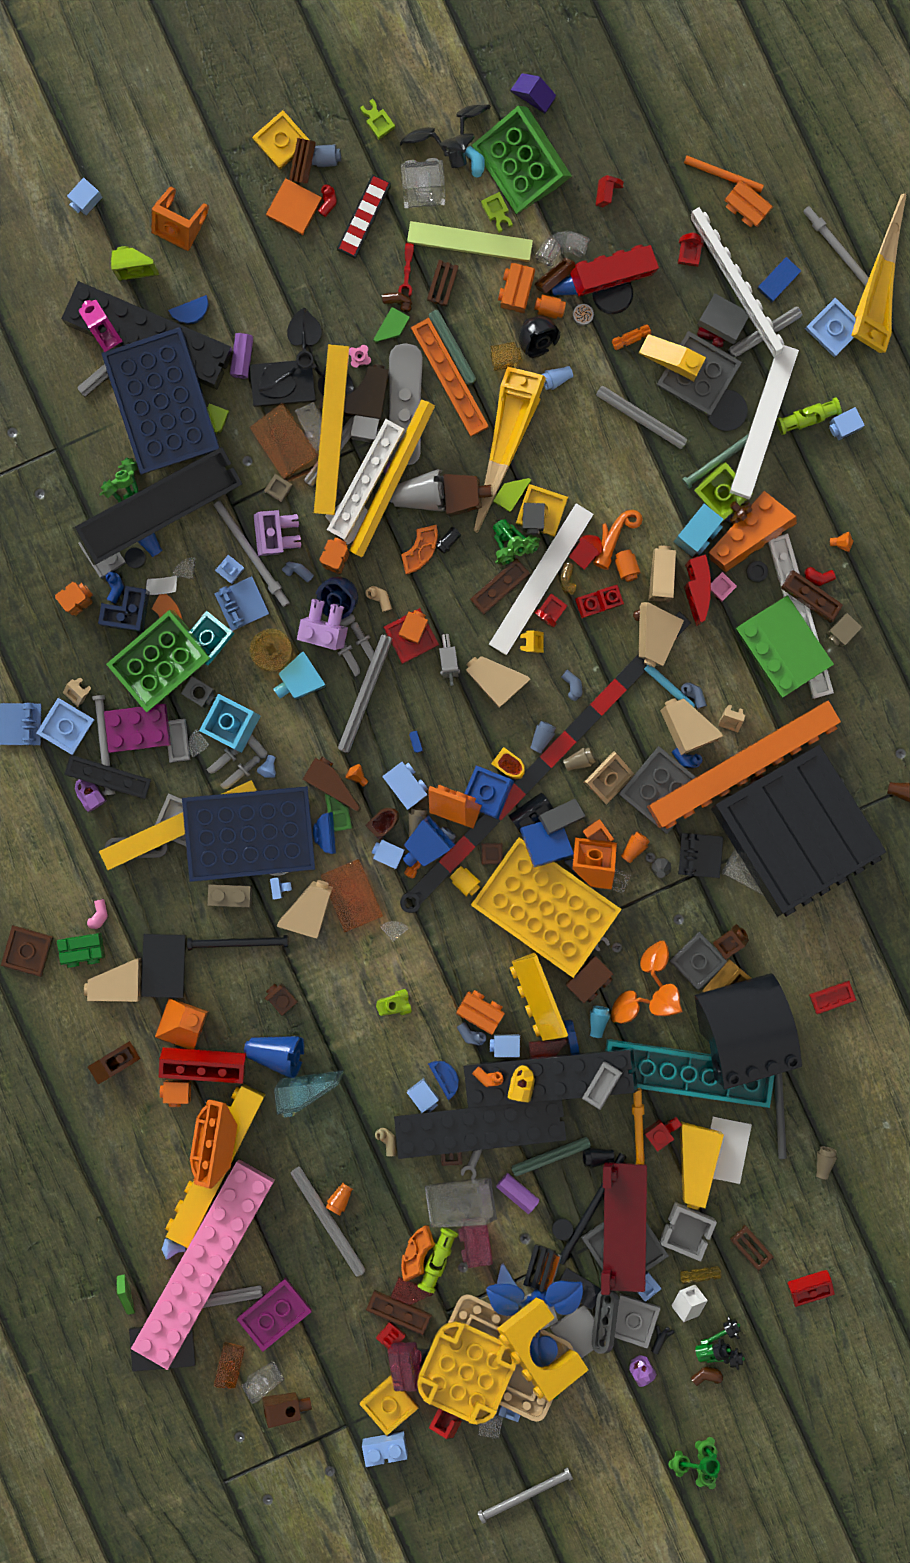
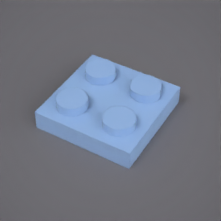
M834 298L805 329L835 358L854 338L851 334L856 318Z
M57 698L36 734L73 755L95 719Z

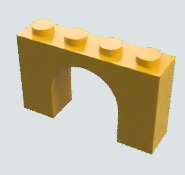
M536 1297L499 1326L497 1330L500 1333L499 1339L505 1347L508 1346L512 1351L510 1354L511 1358L517 1365L520 1364L523 1368L521 1372L528 1382L531 1381L535 1386L533 1391L539 1399L543 1398L550 1402L589 1369L579 1354L571 1349L548 1366L541 1367L534 1364L530 1356L531 1341L539 1330L555 1318L546 1303Z

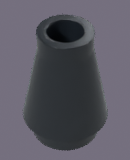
M597 1148L583 1150L584 1166L590 1169L605 1163L614 1162L613 1150Z

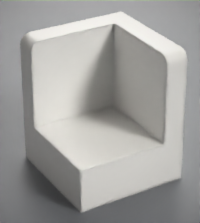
M692 1285L679 1291L672 1304V1308L681 1320L686 1322L698 1317L708 1300L696 1285Z

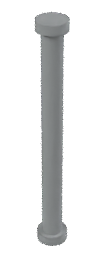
M105 695L92 696L96 707L101 762L103 765L110 767L103 700H105ZM104 787L103 796L116 794L115 790Z
M567 1467L564 1469V1472L485 1511H478V1516L482 1524L487 1522V1519L568 1479L569 1481L573 1480V1476Z

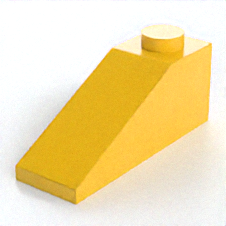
M650 334L647 335L639 351V354L693 382L706 357L689 348Z

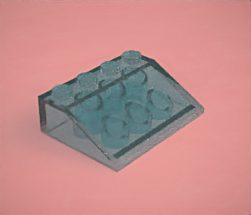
M343 1070L296 1076L295 1078H281L274 1088L277 1115L283 1114V1117L295 1116V1113L301 1111L339 1085L343 1077Z

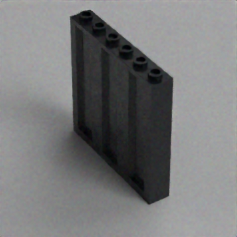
M820 744L711 808L777 917L782 914L785 917L796 911L795 906L801 903L804 907L814 901L812 896L815 894L824 895L831 890L830 885L836 883L839 886L848 880L847 875L853 873L856 876L866 870L864 865L869 862L871 866L882 860L881 855L887 852Z

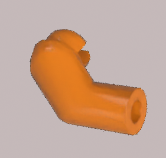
M478 1067L472 1073L485 1087L499 1086L503 1082V1075L500 1072L487 1074L481 1067Z

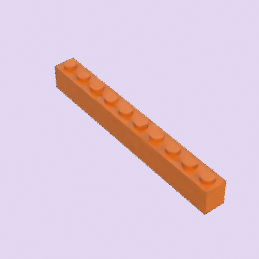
M829 700L823 702L648 805L647 808L658 827L662 828L665 826L668 829L677 824L676 819L683 816L685 819L694 814L696 807L701 805L704 808L711 804L713 797L719 795L721 798L731 792L729 788L735 784L738 787L749 781L747 777L752 774L758 776L767 771L765 768L767 765L772 763L775 766L784 761V755L790 753L792 756L801 751L802 748L800 746L806 742L808 745H811L820 739L818 735L823 732L827 735L838 729L836 725L841 721Z

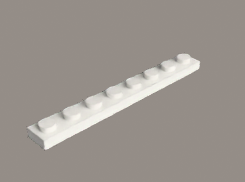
M700 207L693 210L691 214L693 224L773 357L780 355L784 348L783 339L779 334H775L772 329L773 323L771 319L763 314V307L758 299L755 300L751 294L752 288L749 283L743 281L739 266L737 264L734 265L731 261L730 251L727 247L722 246L720 235L716 229L713 230L710 226V219L707 213L702 212Z

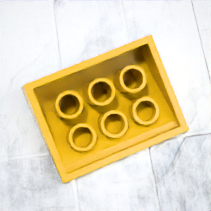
M534 952L513 960V966L509 968L513 978H518L521 984L517 988L521 998L526 997L528 1005L525 1008L529 1018L533 1017L536 1024L533 1025L536 1037L541 1036L543 1041L567 1037L568 1033L536 953Z

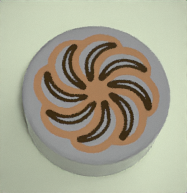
M587 304L576 306L573 311L574 322L579 326H587L592 322L594 316L593 309Z

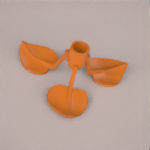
M662 940L650 946L643 953L640 961L641 969L646 973L651 972L660 989L653 994L652 1000L637 998V994L634 991L622 993L612 1007L611 1020L613 1023L625 1024L632 1021L639 1012V1002L649 1004L650 1012L656 1016H670L682 1012L678 988L673 984L662 985L656 976V971H662L668 962L669 951L665 941Z

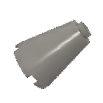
M434 470L399 483L390 502L394 503L395 507L446 511V505H444V477L440 476L442 470Z

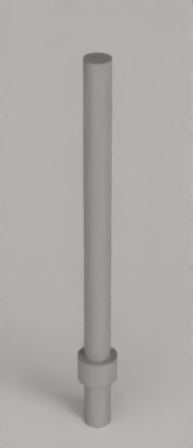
M810 206L804 209V214L813 223L812 227L824 236L866 287L869 277L826 227L827 223L822 217L819 218Z
M216 502L214 507L268 584L270 593L276 596L283 607L287 606L290 602L282 592L279 582L273 579L222 502Z

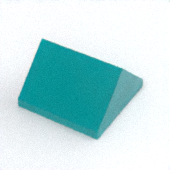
M208 611L202 615L191 629L193 635L211 658L205 663L206 665L212 662L235 634Z

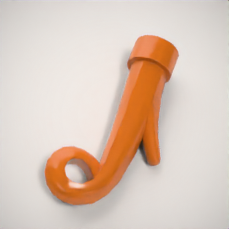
M636 510L623 512L616 519L609 533L607 524H603L602 552L599 556L595 557L593 561L595 566L604 570L609 569L612 562L611 557L623 525L625 524L629 528L639 527L643 520L640 512ZM635 517L637 520L633 523L628 518Z

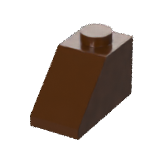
M129 1041L89 1065L88 1069L97 1084H100L138 1061L140 1057Z

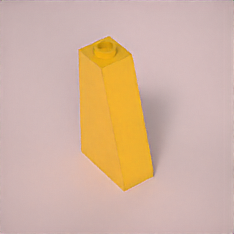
M681 1121L680 1144L683 1201L687 1204V1207L699 1210L700 1207L706 1208L724 1134L721 1131Z

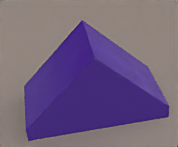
M522 73L511 89L513 94L544 114L556 98V94L539 76Z

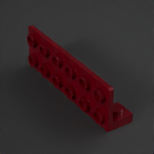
M605 1163L603 1166V1188H605L601 1295H610L611 1291L645 1292L647 1165Z

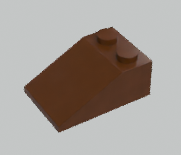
M322 756L320 760L315 758L302 780L359 812L361 810L360 805L337 770L332 767L334 763Z

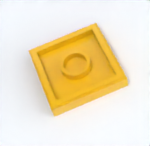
M283 110L252 137L279 170L293 159L297 138L309 140Z
M529 484L516 524L523 525L524 503H545L544 530L539 532L555 537L568 497Z
M392 1375L360 1402V1406L386 1436L419 1409V1406Z

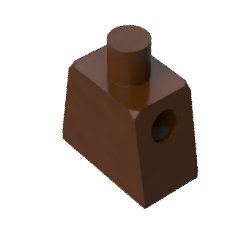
M443 474L446 513L450 517L482 508L481 498L493 497L492 485L480 486V480L477 476Z
M296 1392L262 1397L268 1428L301 1420L300 1412L312 1410L310 1397L298 1399Z

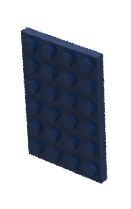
M181 327L101 353L141 475L211 453L220 448Z
M308 786L182 798L189 882L315 870Z

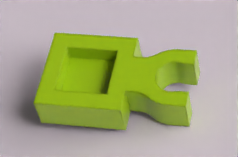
M371 99L369 102L373 108L366 110L364 106H361L360 111L364 116L369 117L366 123L379 140L394 130L395 125L384 109L378 112L376 102Z
M500 192L481 201L489 221L495 219L498 233L502 232V227L500 226L502 222L507 223L509 228L513 227L511 219L505 216L509 210Z

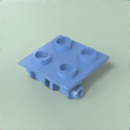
M252 576L232 586H225L219 589V592L214 593L231 631L269 614Z
M0 703V745H41V736L36 734L41 726V704Z

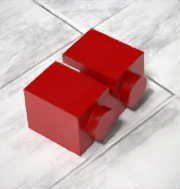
M439 1408L429 1429L445 1439L454 1438L462 1420Z

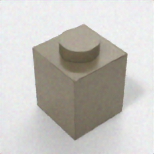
M846 613L827 632L830 636L828 639L835 646L843 647L856 635L862 626Z

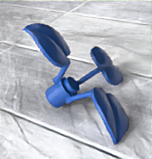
M557 1281L549 1285L546 1292H541L538 1289L534 1290L531 1296H527L525 1301H523L525 1296L523 1290L512 1284H494L488 1286L486 1292L494 1311L503 1316L516 1314L519 1306L524 1307L536 1297L543 1300L549 1307L554 1306L558 1314L567 1315L573 1313L580 1305L583 1284L582 1282ZM539 1330L536 1333V1337H533L531 1341L530 1356L536 1366L542 1367L548 1366L555 1360L558 1346L556 1341L550 1336L540 1337Z

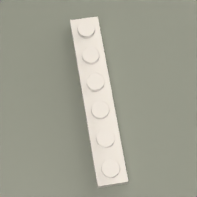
M385 419L327 528L328 531L344 540L348 538L404 433V428Z

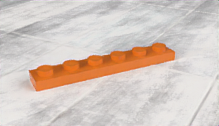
M430 318L412 326L411 330L470 438L489 428Z

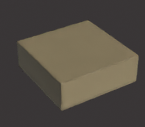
M275 474L264 492L282 503L293 485Z

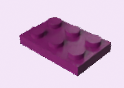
M166 704L155 705L148 712L142 707L104 711L109 753L171 745Z
M284 1278L239 1315L236 1320L263 1352L310 1314L312 1309L288 1279Z

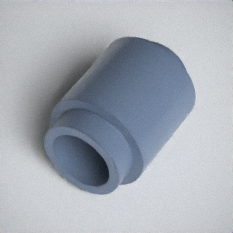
M336 144L319 145L314 149L312 165H317V167L337 166L338 161H341L340 148L337 149Z

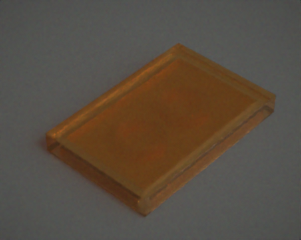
M283 403L249 427L283 479L288 478L318 456Z
M359 859L321 875L322 880L333 887L330 899L344 932L383 916Z

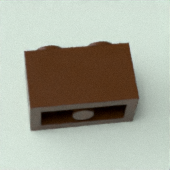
M594 955L577 972L574 978L572 977L565 985L583 1003L586 1001L590 1003L598 995L596 991L601 986L605 988L613 980L611 978L613 973Z

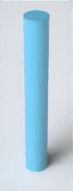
M648 665L644 668L648 674L677 700L684 698L693 707L695 706L687 696L657 669Z

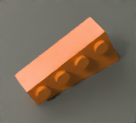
M764 491L752 504V511L746 514L747 518L744 521L740 520L738 523H735L709 551L710 560L724 572L729 571L748 558L751 553L756 550L758 551L770 540L777 538L789 527L791 528L796 525V516Z

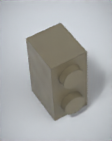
M209 884L207 906L252 907L253 886Z

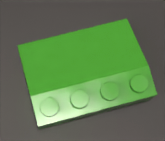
M517 106L472 144L473 148L483 155L485 167L516 214L556 190L572 177L528 107Z
M788 595L735 629L781 699L834 665Z
M169 610L106 665L141 707L148 712L211 658L174 610Z

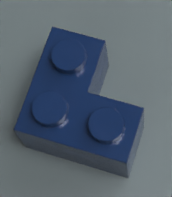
M125 586L122 606L101 603L98 624L102 627L143 633L150 592L147 589Z

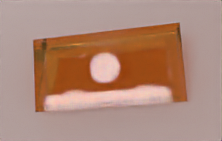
M224 1343L214 1387L236 1388L245 1350L244 1346Z

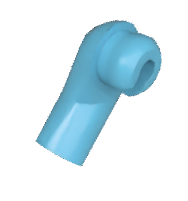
M468 146L465 156L471 160L472 175L479 178L485 169V159L474 148Z

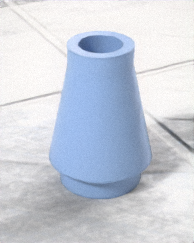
M570 366L545 370V373L541 374L546 377L544 383L546 390H554L568 379L573 378Z

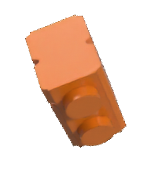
M742 180L737 183L724 200L728 203L726 208L734 214L739 212L743 215L742 221L749 227L753 225L758 227L774 207Z
M511 263L510 269H505L503 280L506 281L505 289L501 288L498 300L501 301V308L525 313L535 275L534 268Z
M339 538L327 541L324 548L325 551H323L319 559L323 568L337 574L342 573L345 566L344 562L347 561L350 554L345 541Z
M71 582L65 587L66 590L62 589L55 595L56 600L63 609L74 616H77L83 611V608L86 609L93 603L91 599L93 594L83 583L78 585Z
M476 990L473 993L468 991L456 1014L492 1035L505 1014L501 1010L503 1006L494 1001L488 1003L483 1000L485 996Z

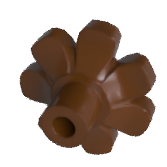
M736 501L732 502L729 506L733 510V516L730 518L731 523L735 524L740 520L744 521L747 518L746 514L752 511V504L747 502L740 506Z

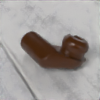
M706 1366L694 1374L691 1380L696 1386L705 1380L719 1384L723 1381V1375L720 1370Z

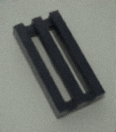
M535 1244L523 1285L538 1289L541 1292L545 1291L556 1253L555 1250ZM539 1250H541V1254H540V1258H539L538 1265H537V1268H536V1272H535V1275H534V1279H533V1282H531V1278H532V1275H533V1271H534V1268H535V1264H536V1261H537V1257H538V1254H539ZM546 1252H547V1253H549V1256H548V1260H547V1263H546V1267H545V1270H544V1274H543V1277H542L541 1284L539 1285V1284H537V1283H538V1280H539V1276H540L541 1269H542V1266H543V1262H544V1259H545V1255H546Z

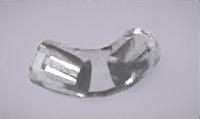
M573 231L557 232L545 240L538 249L535 258L550 267L554 265L557 257L564 252H570L582 258L590 245L591 239Z

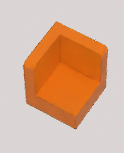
M600 819L582 830L587 839L607 842L614 840Z

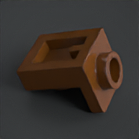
M735 924L731 930L716 939L713 944L726 960L744 948L749 939L746 931Z
M282 983L279 986L273 984L266 991L268 994L265 997L266 1001H269L281 1016L298 1002Z

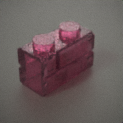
M487 1220L463 1222L462 1229H458L460 1242L464 1241L465 1249L461 1250L463 1263L467 1262L468 1268L492 1265L493 1260Z
M395 1342L387 1351L394 1390L417 1391V1380L421 1370V1351L417 1350L416 1342Z

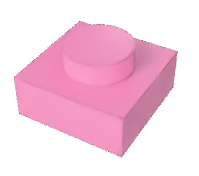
M722 572L711 583V592L722 602L737 586Z

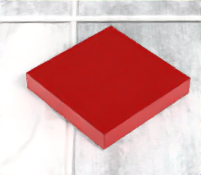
M407 615L383 627L387 636L392 638V645L402 664L439 646L429 624H427L419 644L399 637V632Z

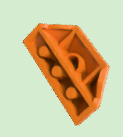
M208 1100L196 1118L190 1154V1164L195 1185L212 1189L231 1168L238 1125L226 1103Z

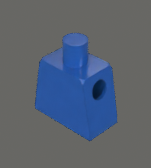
M428 815L421 821L404 844L409 852L403 857V860L410 867L417 861L422 866H426L448 852L455 844Z

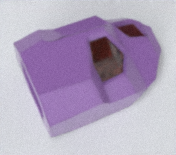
M82 780L76 781V794L87 812L95 810L107 801L97 785Z
M638 1355L631 1360L629 1370L639 1387L648 1385L656 1378V1371L647 1357Z

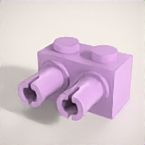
M279 510L263 511L254 514L258 556L278 555L283 552V549L301 548V542H294L301 540L300 535L284 537L281 535V528L299 527V521H295L298 519L297 514L280 516Z
M312 599L309 617L300 621L297 640L333 650L344 648L348 627L340 625L344 607L331 604L328 622L321 620L325 602Z

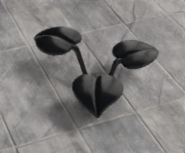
M490 104L471 105L458 111L456 116L461 117L460 135L441 142L434 132L435 128L425 127L407 134L401 140L400 146L403 143H417L433 137L443 150L445 157H449L451 168L462 167L467 164L465 151L475 138L472 133L464 134V121L467 118L483 113L485 110L490 109L491 106Z
M302 308L293 316L287 329V337L290 343L294 346L302 345V351L298 353L296 358L297 364L294 365L290 372H288L284 364L276 362L269 364L264 369L258 390L266 396L278 398L289 395L296 386V382L291 375L298 368L301 370L313 368L322 376L318 380V389L324 396L326 367L324 373L321 372L313 363L312 354L306 351V345H315L320 340L322 329L317 319L306 308ZM348 372L345 396L354 391L353 381Z

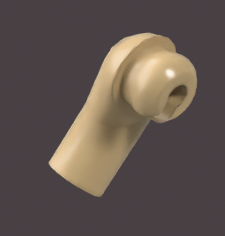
M376 586L367 588L366 596L369 599L380 602L382 612L392 610L388 594L385 590Z
M386 1128L378 1129L375 1132V1138L386 1144V1156H396V1136Z

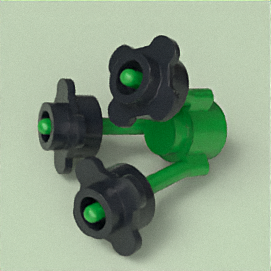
M728 1316V1321L723 1323L725 1330L708 1339L701 1340V1345L695 1347L696 1355L700 1363L706 1361L707 1363L724 1362L729 1364L730 1362V1368L739 1370V1365H743L745 1360L743 1353L739 1352L738 1348L731 1350L730 1345L726 1344L723 1338H720L728 1334L730 1339L734 1337L740 1339V1324L736 1320L732 1321L730 1316ZM719 1339L718 1343L710 1345L711 1342Z

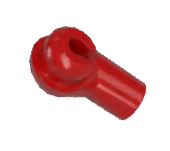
M328 184L323 185L321 188L324 203L318 209V212L325 218L337 203L335 190Z
M809 567L804 572L806 579L816 586H821L836 579L833 570L822 574L813 567Z

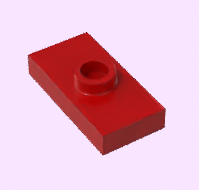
M845 981L809 994L817 1015L856 1001L850 981Z

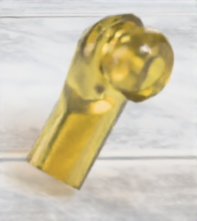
M564 563L560 578L562 591L565 594L573 595L575 594L576 584L570 583L574 565L571 563Z

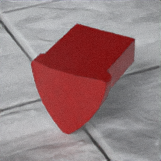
M608 175L602 177L598 181L595 206L605 207L610 204L613 188H623L624 182L621 179Z
M697 233L685 234L679 238L681 245L678 264L698 267L704 240Z
M582 536L579 539L580 543L569 556L584 570L602 552V543L598 536Z
M550 594L540 609H536L534 613L544 623L555 627L557 625L556 621L568 605L553 594Z

